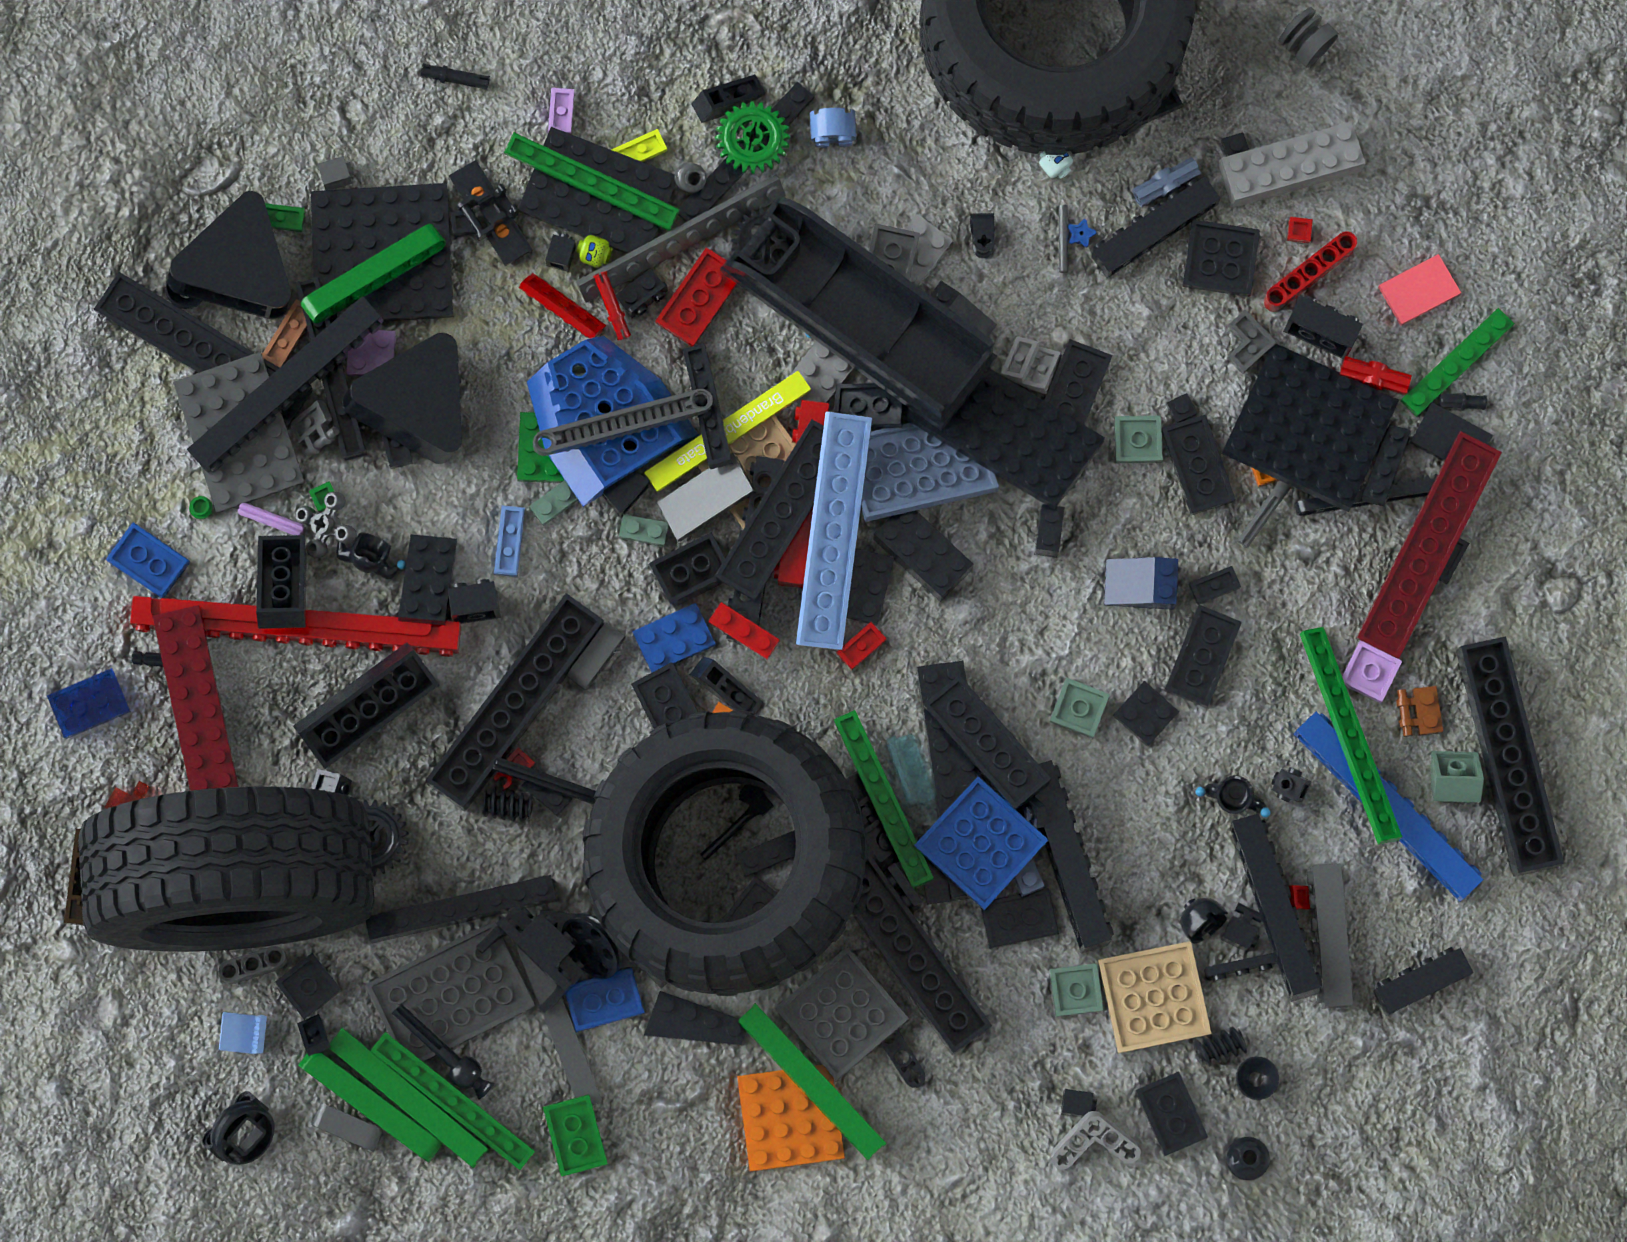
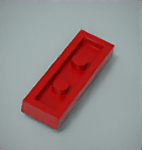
M722 602L708 621L766 660L769 659L780 642V639Z

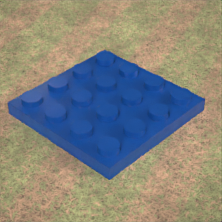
M977 777L919 839L914 847L985 910L1048 842V839L1015 811L980 777Z

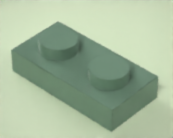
M564 480L531 504L529 508L544 526L576 503L578 499Z
M623 514L619 538L665 547L669 524L667 522Z

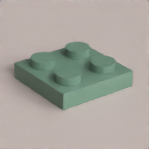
M1161 416L1114 417L1116 463H1162Z
M1066 678L1049 722L1093 739L1110 694Z
M1097 963L1049 970L1056 1017L1103 1011Z

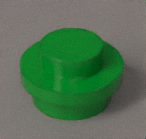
M198 496L190 502L189 510L196 519H206L211 515L213 505L207 497Z

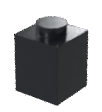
M553 234L545 259L546 266L569 272L576 249V242L571 236Z
M1064 1089L1060 1114L1082 1118L1088 1112L1096 1111L1097 1099H1093L1094 1093Z

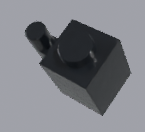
M1238 902L1235 911L1243 916L1241 919L1235 916L1230 918L1221 940L1247 952L1250 947L1255 948L1260 937L1256 934L1259 928L1251 925L1250 922L1253 919L1261 923L1262 919L1258 911Z

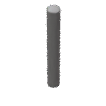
M1059 205L1060 273H1068L1067 205Z

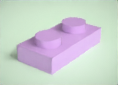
M551 88L548 133L550 128L554 127L571 134L574 89Z

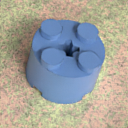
M845 108L819 109V114L816 115L814 111H811V141L815 142L818 148L829 147V143H839L841 147L852 146V141L856 140L855 110L850 109L851 113H845Z

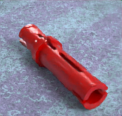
M603 271L601 275L604 282L601 281L599 273L593 275V278L608 312V321L612 322L617 340H622L624 338L621 329L626 338L631 336V333L625 322V313L620 309L607 271Z

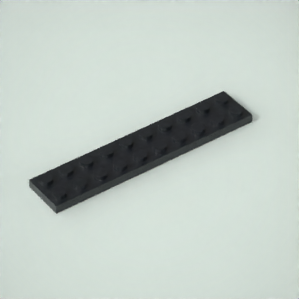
M121 272L117 273L94 308L96 313L196 373L255 354ZM264 359L269 376H271L279 367ZM312 387L304 395L299 394L295 397L293 405L287 410H281L287 428L290 427L291 422L311 395Z

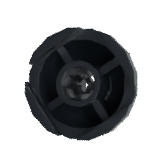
M1208 897L1197 900L1191 899L1184 905L1185 910L1181 915L1180 922L1185 936L1191 943L1196 944L1204 941L1202 936L1207 933L1210 936L1215 934L1226 922L1227 917L1225 914H1228V912L1214 899Z

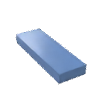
M501 507L494 575L518 577L525 508Z

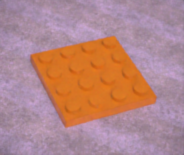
M815 1065L816 1069L835 1088L834 1078L823 1065ZM783 1070L737 1076L750 1172L845 1159L841 1132Z

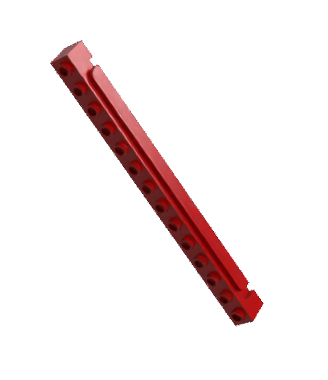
M133 596L130 624L138 632H150V629L155 630L154 615L199 605L206 637L220 638V635H229V638L234 640L252 637L253 641L266 642V639H276L277 643L289 644L291 640L299 641V644L312 646L313 642L322 643L324 647L333 648L336 647V644L346 645L348 649H360V646L369 647V650L383 651V648H390L393 652L407 642L420 655L439 652L440 656L452 657L453 654H459L460 622L446 621L445 625L398 621V617L306 610V628L258 629L256 606L168 598L154 599L143 596Z

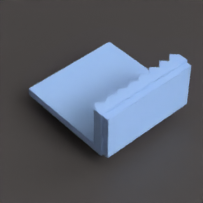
M223 1012L219 1050L248 1054L263 1053L267 1016Z

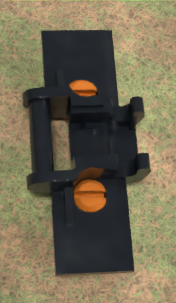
M476 160L448 175L463 199L457 205L458 210L464 213L474 229L475 237L478 241L485 238L489 240L504 266L533 251L513 220L518 216L519 209L516 204L512 205L507 198V190L503 184L498 185V189L495 190ZM478 206L490 226L484 229L471 208Z

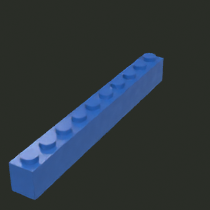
M1316 711L1295 731L1294 735L1362 803L1336 731L1330 725L1331 721L1323 713L1319 714ZM1380 776L1402 834V838L1399 841L1461 902L1484 880L1481 877V872L1477 867L1472 864L1469 865L1464 860L1465 856L1459 849H1453L1447 843L1448 839L1442 832H1436L1430 826L1431 822L1425 815H1419L1413 809L1415 806L1408 798H1402L1396 792L1398 789L1391 781H1385Z

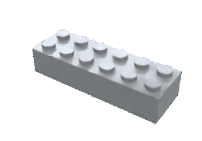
M1351 121L1223 157L1218 167L1231 207L1235 208L1362 172L1366 163Z

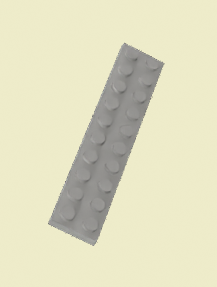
M916 214L905 230L920 233L910 281L919 287L953 244L954 240ZM816 341L790 374L792 375L799 371L811 388L809 393L794 403L801 407V400L828 403L836 393V384H843L854 368Z

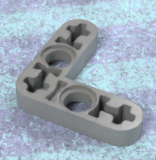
M1091 1111L1085 1114L1053 1148L1051 1159L1056 1168L1067 1169L1095 1140L1125 1163L1136 1162L1140 1158L1141 1152L1138 1143L1101 1113ZM1090 1121H1093V1122L1098 1121V1124H1099V1125H1098V1126L1092 1125V1126L1090 1127V1123H1089V1122H1090ZM1114 1132L1118 1134L1117 1140L1114 1142L1106 1141L1105 1137L1108 1133ZM1080 1135L1085 1140L1081 1145H1074L1071 1142L1073 1137ZM1123 1143L1124 1146L1129 1150L1133 1148L1134 1153L1126 1154L1125 1149L1121 1146V1144ZM1060 1154L1061 1156H1063L1066 1154L1067 1159L1064 1160L1061 1158L1058 1161V1155Z

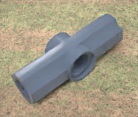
M1190 157L1172 168L1167 167L1160 170L1152 179L1132 189V193L1138 205L1144 207L1162 196L1168 197L1175 191H1178L1182 185L1201 176V171L1197 162Z

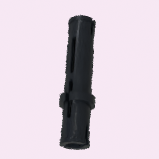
M422 64L421 78L439 80L443 84L449 82L488 90L490 76L454 70L446 65L440 67Z

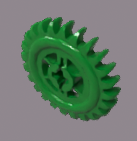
M753 101L750 102L749 107L742 102L741 109L733 106L734 113L727 111L725 115L728 119H720V123L723 126H718L716 131L722 134L716 135L715 140L722 142L717 144L716 148L717 150L724 149L720 153V157L728 156L726 160L727 165L734 161V170H737L741 165L743 174H745L748 167H750L753 175L755 174L756 167L760 169L761 173H764V165H767L772 170V161L780 164L778 155L786 156V152L782 148H789V144L784 141L790 140L791 136L784 133L789 130V126L782 125L785 122L784 117L777 118L779 111L771 113V105L764 109L763 102H760L757 107H755ZM752 122V125L747 128L743 126L746 123ZM755 124H757L756 129H755V136H756V138H755L754 141L752 142L751 148H750V141H749V139H751L752 136H754V128H755ZM760 124H762L768 131L762 132V130L760 129ZM740 128L743 131V138L736 139V133ZM770 135L769 142L765 146L763 138ZM738 144H743L745 150H743Z

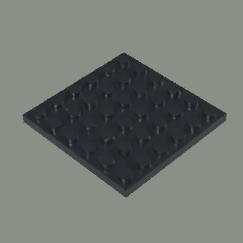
M447 183L310 191L313 277L318 276L321 286L326 285L421 227L433 224L446 241L444 248L364 296V298L382 317L383 322L454 317ZM337 313L330 317L331 323L337 319Z
M1275 344L1264 361L1221 454L1349 512L1399 399L1357 380L1341 376L1338 371Z

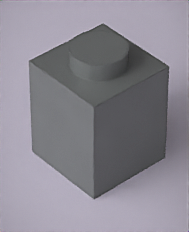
M344 156L317 164L325 190H334L352 184L350 176H353L354 172L351 163L345 162Z

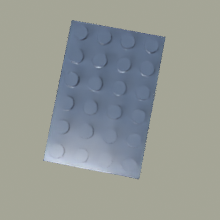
M912 423L903 424L902 428H885L870 432L861 501V511L865 522L998 492L999 485L993 472Z

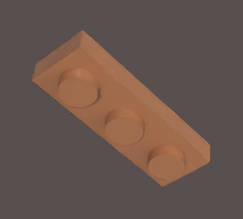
M296 299L262 354L265 360L279 368L288 361L307 329L299 300Z

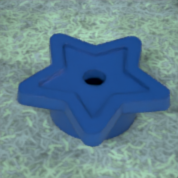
M1083 219L1078 225H1068V229L1072 233L1069 243L1082 244L1088 248L1089 239L1097 234L1096 230L1088 227L1086 219Z

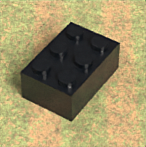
M1300 295L1283 332L1344 359L1345 356L1348 357L1363 323H1360L1359 319L1352 315L1345 316L1338 313L1335 307L1330 305L1323 306L1317 303V300L1313 297H1303Z
M712 532L650 562L649 569L671 610L723 584V582L715 578V574L725 560V557Z

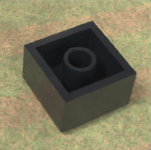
M482 579L476 581V584L473 585L456 583L452 585L453 588H448L451 616L454 622L465 624L501 618L498 593L494 581L490 582L489 579Z

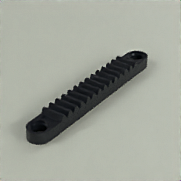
M1435 474L1432 479L1428 475L1423 480L1420 477H1416L1414 482L1410 478L1405 483L1402 480H1398L1395 485L1393 483L1386 503L1427 496L1438 474ZM1365 485L1360 488L1351 508L1374 505L1362 501L1366 488ZM1317 497L1294 503L1297 516L1343 510Z

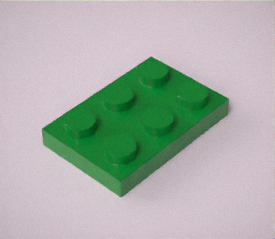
M520 412L517 481L563 482L564 478L549 456H541L533 449L534 436L540 432L535 413ZM541 438L538 441V445L544 449V445Z
M589 1094L543 1106L561 1177L608 1164Z

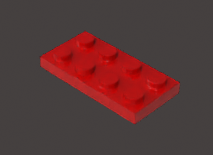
M706 247L657 317L655 323L688 345L695 346L737 286V283L720 270L727 260Z

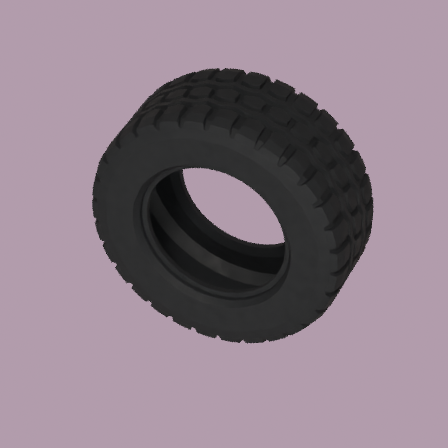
M922 0L919 15V25L921 27L919 32L920 45L924 53L927 71L930 77L934 79L937 91L946 102H950L949 107L963 121L968 120L970 122L969 126L985 137L988 135L992 136L993 141L1009 148H1012L1014 145L1018 147L1019 151L1038 154L1039 151H1045L1046 155H1065L1066 151H1071L1072 154L1091 151L1094 146L1101 148L1118 141L1120 135L1124 137L1132 133L1142 125L1143 120H1148L1158 110L1161 102L1171 92L1176 77L1180 72L1192 33L1195 17V0H1118L1124 15L1125 34L1106 54L1096 60L1078 66H1046L1018 55L1001 40L994 30L987 14L985 0Z
M254 786L213 788L164 794L123 803L102 810L90 816L82 823L78 837L83 925L87 935L92 940L106 945L149 951L199 952L287 944L330 935L359 925L370 918L375 904L369 817L362 802L340 793L298 787Z

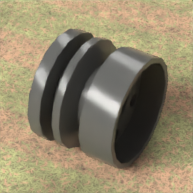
M1312 7L1298 14L1286 26L1278 40L1283 46L1289 43L1286 48L1289 52L1299 47L1300 49L1295 58L1306 68L1321 58L1339 36V33L1329 23L1318 28L1322 17L1317 15L1313 18L1316 11Z

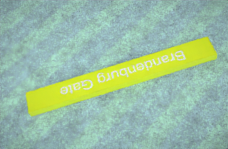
M799 371L790 375L723 420L729 445L811 391V388ZM702 434L644 472L657 493L707 460Z

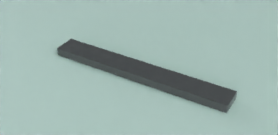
M516 945L540 1006L554 992L557 985L552 978L547 976ZM561 998L543 1016L574 1096L579 1097L589 1094L592 1106L603 1101Z

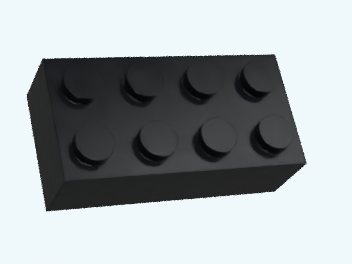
M916 510L891 516L874 533L873 540L891 557H894V560L940 603L973 569L974 564Z
M305 535L258 536L256 600L258 629L306 628L307 551Z

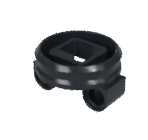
M242 1092L236 1098L235 1103L226 1108L218 1116L213 1127L204 1134L202 1138L203 1146L222 1162L225 1161L231 1165H244L253 1162L265 1153L274 1136L275 1124L273 1117L268 1112L269 1108L251 1092ZM248 1120L256 1127L240 1146H237L231 1138Z

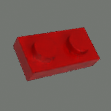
M870 622L849 640L842 650H838L836 654L852 671L887 639Z

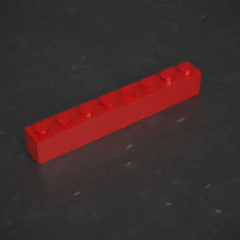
M801 400V407L796 406L795 420H799L798 429H793L792 443L798 442L811 419L824 426L825 413L829 412V403ZM813 508L781 558L780 565H777L775 568L774 578L778 579L779 586L803 588Z

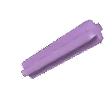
M241 503L238 508L239 515L289 534L302 535L305 527L303 524L253 505Z

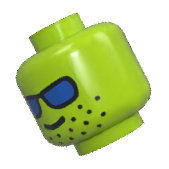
M588 235L585 240L579 241L577 253L580 254L579 257L582 263L600 268L604 264H608L612 254V247H610L606 239Z

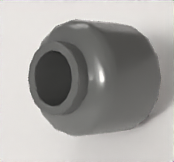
M686 162L677 167L674 180L677 187L682 191L695 193L700 191L706 184V172L700 165Z

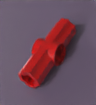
M1347 356L1344 357L1340 370L1341 376L1357 380L1377 390L1386 389L1403 395L1407 394L1412 377L1410 374L1389 369L1386 364L1381 362H1365Z

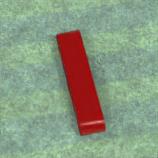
M1349 231L1340 233L1267 291L1264 299L1265 308L1271 312L1280 311L1347 259L1357 245L1356 236ZM1347 241L1351 247L1343 248L1340 242ZM1328 254L1332 256L1333 261H1325L1322 255ZM1312 268L1315 270L1316 275H1308L1305 269ZM1295 282L1298 285V289L1289 288L1287 283ZM1270 296H1278L1281 302L1273 303L1270 300Z

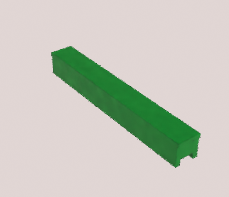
M754 1003L752 1008L738 1020V1023L868 1161L887 1143L758 1005Z
M341 1028L340 1032L330 1042L331 1047L329 1049L473 1169L483 1156L490 1151L345 1029Z

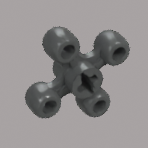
M329 492L326 494L324 499L326 509L322 514H316V511L308 506L299 507L295 513L296 520L300 524H311L313 532L316 533L314 539L310 540L306 546V551L311 557L321 558L326 555L328 550L326 540L330 536H335L339 542L345 544L352 543L356 539L357 533L355 528L349 525H341L339 518L336 517L338 510H341L346 503L344 495L339 492Z

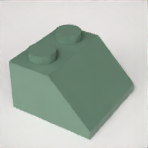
M1431 751V790L1433 801L1481 802L1484 777L1478 752Z

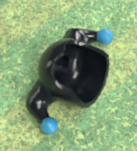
M361 532L355 539L353 546L346 548L345 543L338 541L337 558L340 561L353 563L361 572L375 573L382 578L392 579L401 569L406 568L404 560H399L397 565L393 567L388 566L386 560L389 556L391 545L375 535Z
M1232 775L1226 777L1220 783L1198 787L1195 791L1199 797L1206 795L1207 797L1217 799L1218 805L1227 813L1238 814L1249 809L1260 813L1262 817L1270 816L1271 811L1266 807L1264 800L1254 795L1251 783L1242 776Z

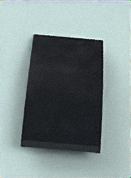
M856 771L846 780L851 786L861 808L868 852L884 873L889 866L899 862Z

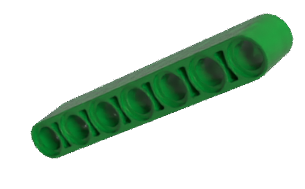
M427 224L307 295L302 300L301 307L315 324L321 323L353 304L362 296L368 295L438 253L444 248L446 241L433 224Z
M317 1053L311 1056L306 1054L298 1064L300 1068L426 1162L430 1163L442 1147V1142L324 1054Z

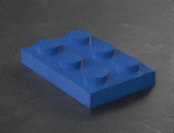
M696 603L632 631L651 673L671 662L675 665L716 646Z

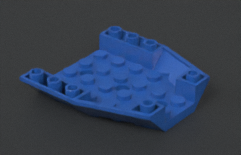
M605 336L585 339L547 362L527 381L540 431L602 415L604 413L598 410V406L602 403L608 404L611 407L610 412L672 396L660 378ZM576 366H582L586 372L582 376H576L572 369ZM687 418L684 421L679 420L666 426L653 427L640 433L634 432L632 435H624L621 438L616 437L613 440L608 439L595 445L590 444L587 447L582 446L576 450L571 449L569 452L564 451L549 455V458L584 507L601 497L603 490L676 445L681 448L697 438L699 434ZM542 438L544 449L549 448L551 441L548 438ZM626 441H633L637 448L633 451H627L623 444Z

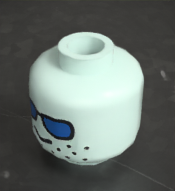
M1045 151L1040 154L1039 164L1050 178L1059 176L1062 179L1071 172L1069 167L1072 165L1073 159L1067 151L1065 155H1046Z

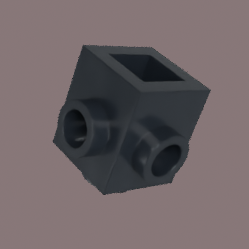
M1295 768L1281 769L1280 772L1275 773L1271 784L1274 785L1272 791L1278 793L1276 797L1283 801L1290 802V800H1294L1296 802H1303L1311 781L1302 777L1303 772Z

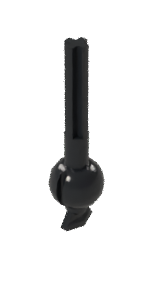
M400 1004L392 1012L403 1025L451 1068L449 1076L454 1085L462 1089L472 1087L478 1100L489 1092L495 1083L483 1080L480 1077L482 1067L476 1059L470 1056H462L460 1058L404 1005Z

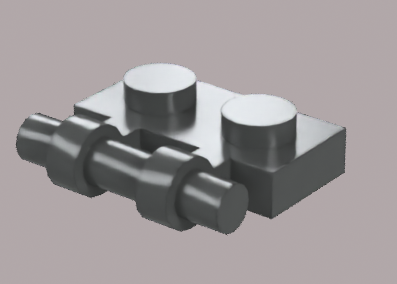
M324 400L314 402L290 424L298 443L307 444L308 448L304 452L308 457L319 454L323 450V446L331 444L339 434L337 427L328 428L327 424L332 421V417ZM319 433L320 438L318 439L315 436V434Z

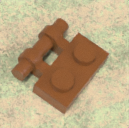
M1437 686L1413 688V698H1407L1406 689L1397 690L1398 699L1396 704L1400 708L1401 720H1399L1400 728L1403 729L1404 737L1413 736L1412 727L1418 728L1419 736L1443 732ZM1411 706L1415 707V719L1410 718L1409 707Z

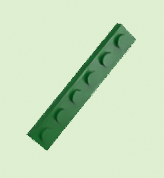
M1497 308L1401 399V402L1416 417L1419 416L1512 328L1515 323Z

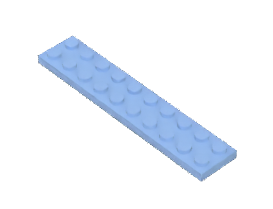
M834 412L825 413L796 639L797 645L839 650L843 648L872 423L871 417Z

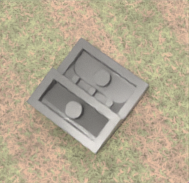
M1017 336L1003 366L1001 375L1020 386L1046 394L1062 358L1061 352L1039 347L1038 341Z

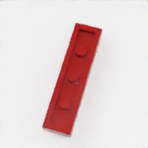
M532 273L521 282L519 288L529 297L534 298L544 305L547 310L562 318L565 323L579 330L583 336L594 338L604 331L606 325L536 274Z

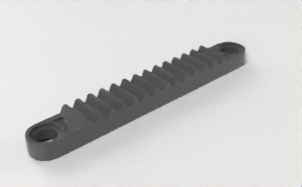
M696 389L542 430L534 436L533 449L541 456H549L564 451L569 452L571 449L576 450L582 446L587 447L590 444L595 445L608 439L613 440L616 437L621 438L624 435H632L634 432L640 433L653 427L666 426L679 420L684 421L687 418L707 413L711 409L713 397L705 389ZM698 396H703L707 399V405L699 407L695 404L694 399ZM541 438H548L551 441V446L543 449L538 445V441Z

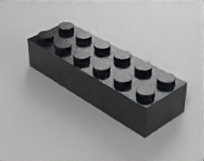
M406 642L294 724L293 727L319 763L326 769L438 687L439 684L415 650Z

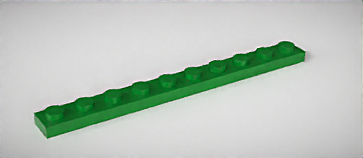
M1324 627L1303 630L1300 633L1302 643L1378 845L1399 841L1402 838V834Z

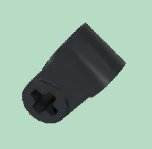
M971 213L970 229L973 253L979 258H987L992 254L994 246V213ZM984 242L987 247H982L981 243Z

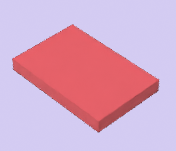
M1439 254L1378 286L1400 326L1461 294Z

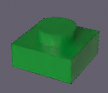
M330 481L309 490L319 513L326 509L324 503L326 494L334 492Z

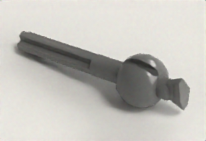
M1280 480L1238 538L1237 542L1239 544H1242L1245 548L1250 546L1293 486Z

